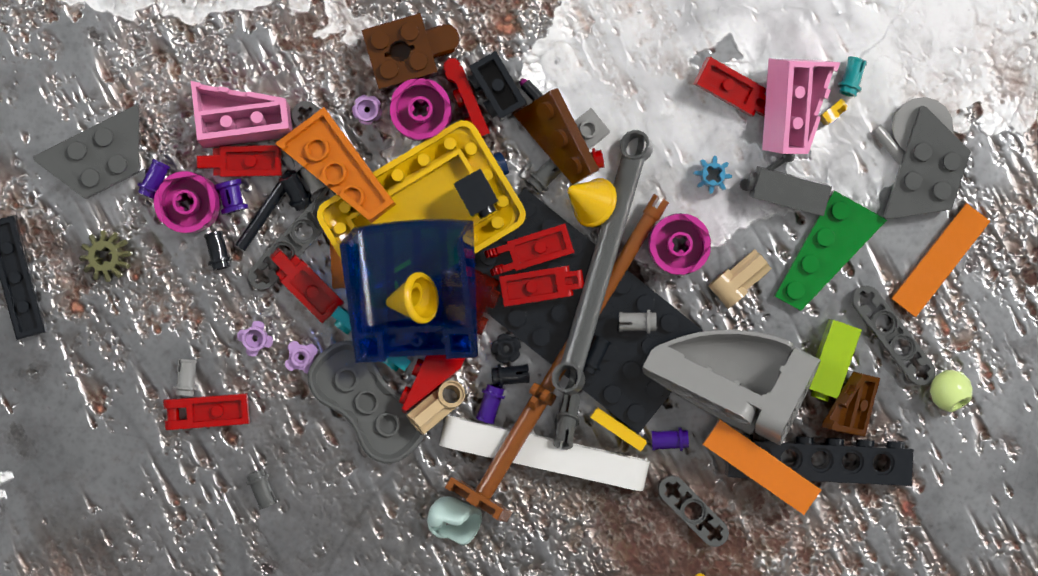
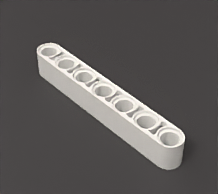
M447 415L444 419L439 445L494 458L511 429ZM531 433L513 463L636 491L644 490L650 461L575 443H573L571 449L563 450V441H561L560 447L557 448L553 444V438Z

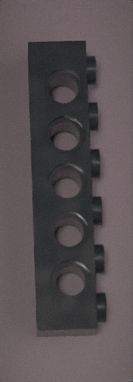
M741 433L779 461H781V455L784 451L794 450L796 460L793 464L787 466L808 481L912 486L914 449L905 447L904 441L888 440L886 446L875 445V440L856 439V444H844L843 438H826V443L814 442V437L796 436L795 441H783L781 445H778L766 438L765 440H753V434ZM817 451H824L826 454L825 463L820 467H814L811 461L813 454ZM853 452L856 455L855 465L851 468H844L842 464L843 456ZM878 454H884L887 459L885 467L875 470L873 467L874 457ZM726 461L725 475L727 477L750 478Z

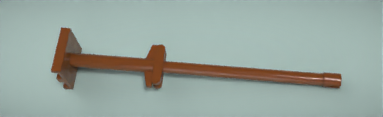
M653 194L643 211L642 217L617 256L600 314L656 221H659L669 202L664 198L658 208H655L659 196ZM567 341L541 384L539 385L535 382L530 388L531 398L476 489L464 481L453 477L450 478L445 486L446 489L457 493L470 504L492 515L496 520L507 522L513 513L491 499L546 406H552L557 398L553 394L555 387L551 380L552 373L555 367L561 364ZM564 370L559 377V382L563 377L564 373L566 372V370Z

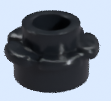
M510 334L499 335L497 340L493 341L491 345V351L495 354V359L500 363L514 362L520 356V341L516 337H511ZM508 346L509 351L505 352L503 347Z

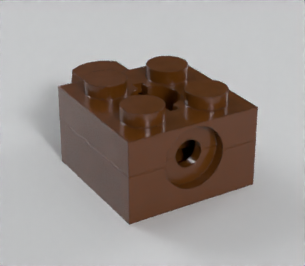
M421 13L361 30L376 82L381 92L398 88L402 83L410 79H429L439 76L434 58L455 52L460 43L459 34L452 25L443 24L425 29Z

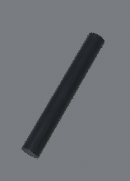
M279 181L235 245L240 249L246 251L286 191Z

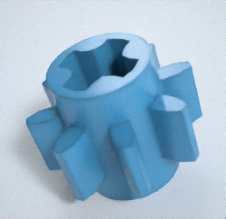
M713 156L710 164H707L703 159L700 160L703 169L693 172L694 175L700 176L701 179L697 187L708 186L709 194L713 193L714 187L717 185L721 190H725L726 187L722 182L724 179L732 178V175L726 174L724 169L729 163L718 164L717 156ZM708 167L711 170L716 168L719 170L720 173L717 175L718 182L706 179V176L709 174L706 170Z

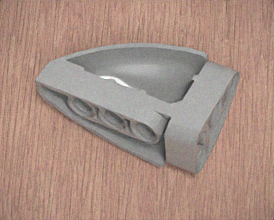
M738 329L712 330L682 336L656 346L651 350L642 370L645 375L703 411L721 419L723 422L748 435H751L755 430L756 434L781 445L805 399L821 360L793 347L792 342L777 336Z

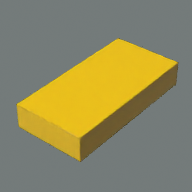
M595 407L589 415L594 421L640 452L647 444L645 438L599 407Z

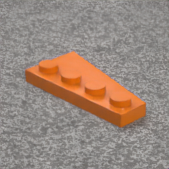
M325 107L275 143L371 223L396 205Z

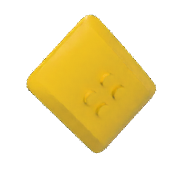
M463 120L453 123L437 136L425 140L373 172L396 203L394 207L371 223L337 194L323 202L317 211L319 224L364 299L371 307L376 309L386 308V299L411 274L422 272L433 280L516 230L526 219V211L479 131L471 122ZM479 169L483 171L500 202L494 205L497 211L483 219H480L478 215L475 217L470 215L453 184Z

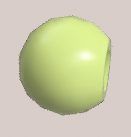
M945 370L933 379L930 394L932 401L941 410L954 412L971 401L973 389L970 379L963 372Z

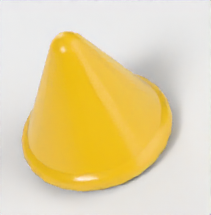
M596 178L588 182L571 185L567 190L574 209L575 218L585 227H597L609 219L615 209L617 202L616 189L609 180L604 178Z
M415 272L386 299V305L390 309L411 318L416 323L426 324L437 313L439 305L438 291L433 280L427 274Z

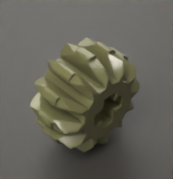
M106 230L100 231L99 238L94 234L89 235L92 246L89 244H82L81 246L83 250L88 251V255L79 257L80 261H89V264L83 269L84 272L89 273L94 270L93 279L99 280L103 275L105 282H111L113 274L117 278H122L123 272L120 266L126 269L131 267L129 262L124 261V257H131L133 253L132 251H123V248L129 242L127 240L118 242L119 233L113 232L109 237ZM110 250L111 252L108 254L112 255L111 261H104L102 263L101 260L104 258L100 257L101 252Z

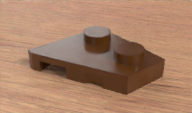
M853 371L823 421L822 427L865 437L880 378Z

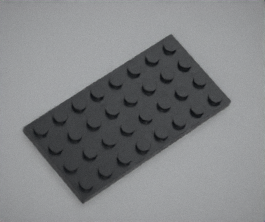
M524 188L518 195L526 211L524 223L516 230L468 258L449 283L552 365L569 337L583 288L574 289V296L504 307L499 276L569 265L570 271L582 270L585 283L596 244ZM566 224L574 253L518 271L514 269L498 275H491L490 269L501 264L512 263L513 260L510 251L501 253L493 258H486L484 251L506 245L507 241ZM627 270L599 315L594 331L595 335L611 342V345H609L599 365L600 371L597 370L595 375H592L583 370L585 384L582 390L639 434L672 393L645 375L642 370L651 350L670 340L704 331ZM647 310H650V313H656V331H650V334H647V331L619 332V312L647 313ZM570 368L564 373L567 378H570Z

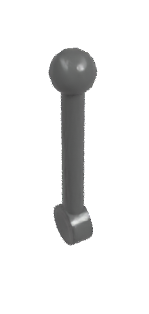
M783 154L782 158L767 168L774 170L785 162H792L795 159V154ZM748 179L740 181V188L744 191L749 190L747 189Z

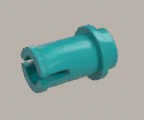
M849 56L841 82H838L837 86L840 87V94L856 97L857 93L862 90L860 82L867 61Z

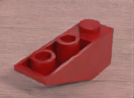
M439 326L437 332L430 331L424 345L425 348L429 349L424 360L418 358L411 373L416 379L411 388L405 387L400 397L399 403L403 404L401 412L406 414L437 390L444 382L460 372L473 340L442 326Z

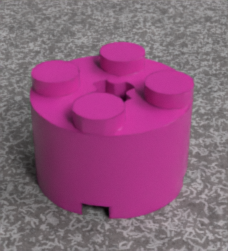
M424 78L410 79L402 83L394 91L390 102V116L394 126L402 135L413 141L424 142L437 136L449 126L452 118V105L448 94L437 82ZM419 103L421 106L429 105L426 108L428 114L425 117L422 115L414 116L416 104Z
M181 171L169 175L163 180L154 195V208L157 217L164 225L176 232L188 234L202 232L216 222L220 212V195L218 190L215 189L214 184L208 178L193 172ZM186 195L194 200V204L190 205V210L182 207V202L186 201Z
M672 214L661 219L652 228L648 238V251L654 264L662 271L673 275H685L697 271L705 264L711 252V239L707 227L698 218L689 214ZM684 237L685 241L683 244L687 247L686 250L675 252L673 250L675 246L672 242L673 238L680 239Z

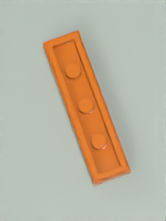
M964 203L890 299L913 317H917L991 221L968 203Z
M721 419L718 420L702 443L705 447L803 515H805L821 492L820 488Z

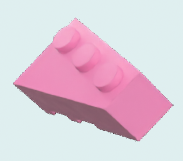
M769 58L762 150L781 154L809 153L821 119L818 116L823 100L828 99L831 91L828 89L833 71H838L840 62Z
M191 81L197 141L203 149L279 139L293 130L291 110L286 98L249 91L241 92L230 90L227 87H214Z

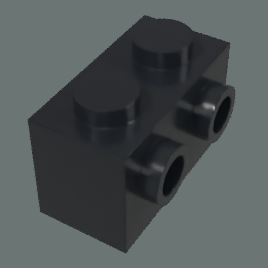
M496 50L469 66L472 74L467 77L476 92L482 89L487 101L483 102L491 118L497 116L501 122L527 106L526 101Z

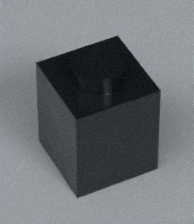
M481 169L453 183L472 217L478 215L480 219H483L497 211L494 205L500 202Z

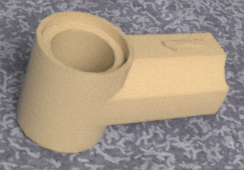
M753 249L733 268H728L715 278L708 287L725 307L729 309L748 293V289L764 277L772 268L762 255Z
M446 381L406 416L414 428L422 435H425L448 414L458 408L464 401L465 390L457 381ZM444 389L455 391L457 394V401L455 403H448L443 399L442 392Z

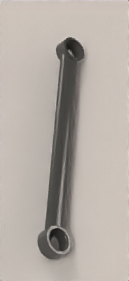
M640 130L627 132L620 141V149L623 154L613 184L617 193L616 206L609 219L601 225L561 364L555 367L552 373L551 380L554 387L566 395L578 393L585 384L583 369L644 161L653 152L651 140ZM638 138L635 155H628L627 146L629 142ZM570 368L569 382L566 388L562 389L559 384V377L564 370Z

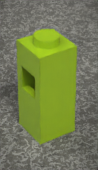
M833 319L828 320L816 354V358L820 359L821 362L809 388L812 390V397L827 402L830 396L838 398L862 329Z

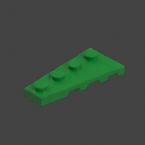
M833 190L829 196L824 216L819 215L777 288L774 297L802 311L887 220Z

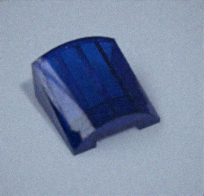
M457 219L403 220L355 227L340 243V252L355 363L384 362L388 357L446 355V359L475 358L478 356L473 221ZM415 272L427 274L433 280L438 291L439 305L437 313L426 324L416 323L411 318L390 309L386 305V299Z

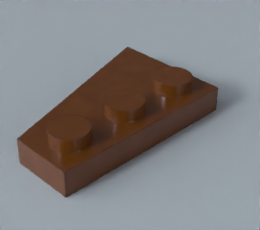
M558 88L547 92L513 114L572 185L599 171Z

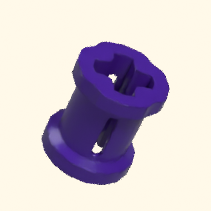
M234 179L214 185L215 189L219 190L223 205L222 215L248 209V204L244 203L240 189L241 179Z

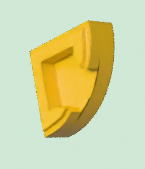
M841 98L819 116L821 117L820 121L823 125H829L847 110V104Z

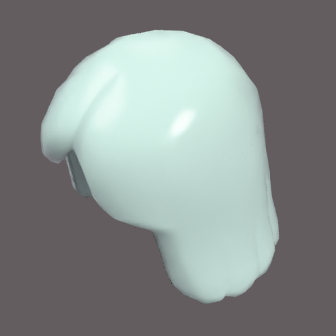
M443 496L437 499L432 504L427 517L428 528L433 535L438 538H448L463 546L469 544L474 539L482 522V512L479 508L452 496Z

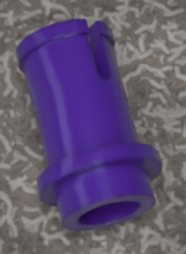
M152 159L143 182L138 183L140 187L138 193L154 200V195L170 167Z
M487 384L486 389H482L484 395L476 415L477 420L489 424L495 423L501 399H505V395H503L505 389L493 386L492 384Z
M682 427L674 431H651L652 451L679 448L680 451H683V448H689L688 430H682Z

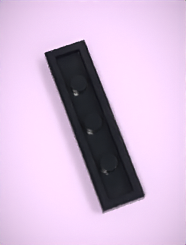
M12 215L1 218L0 282L16 340L48 332L17 216Z

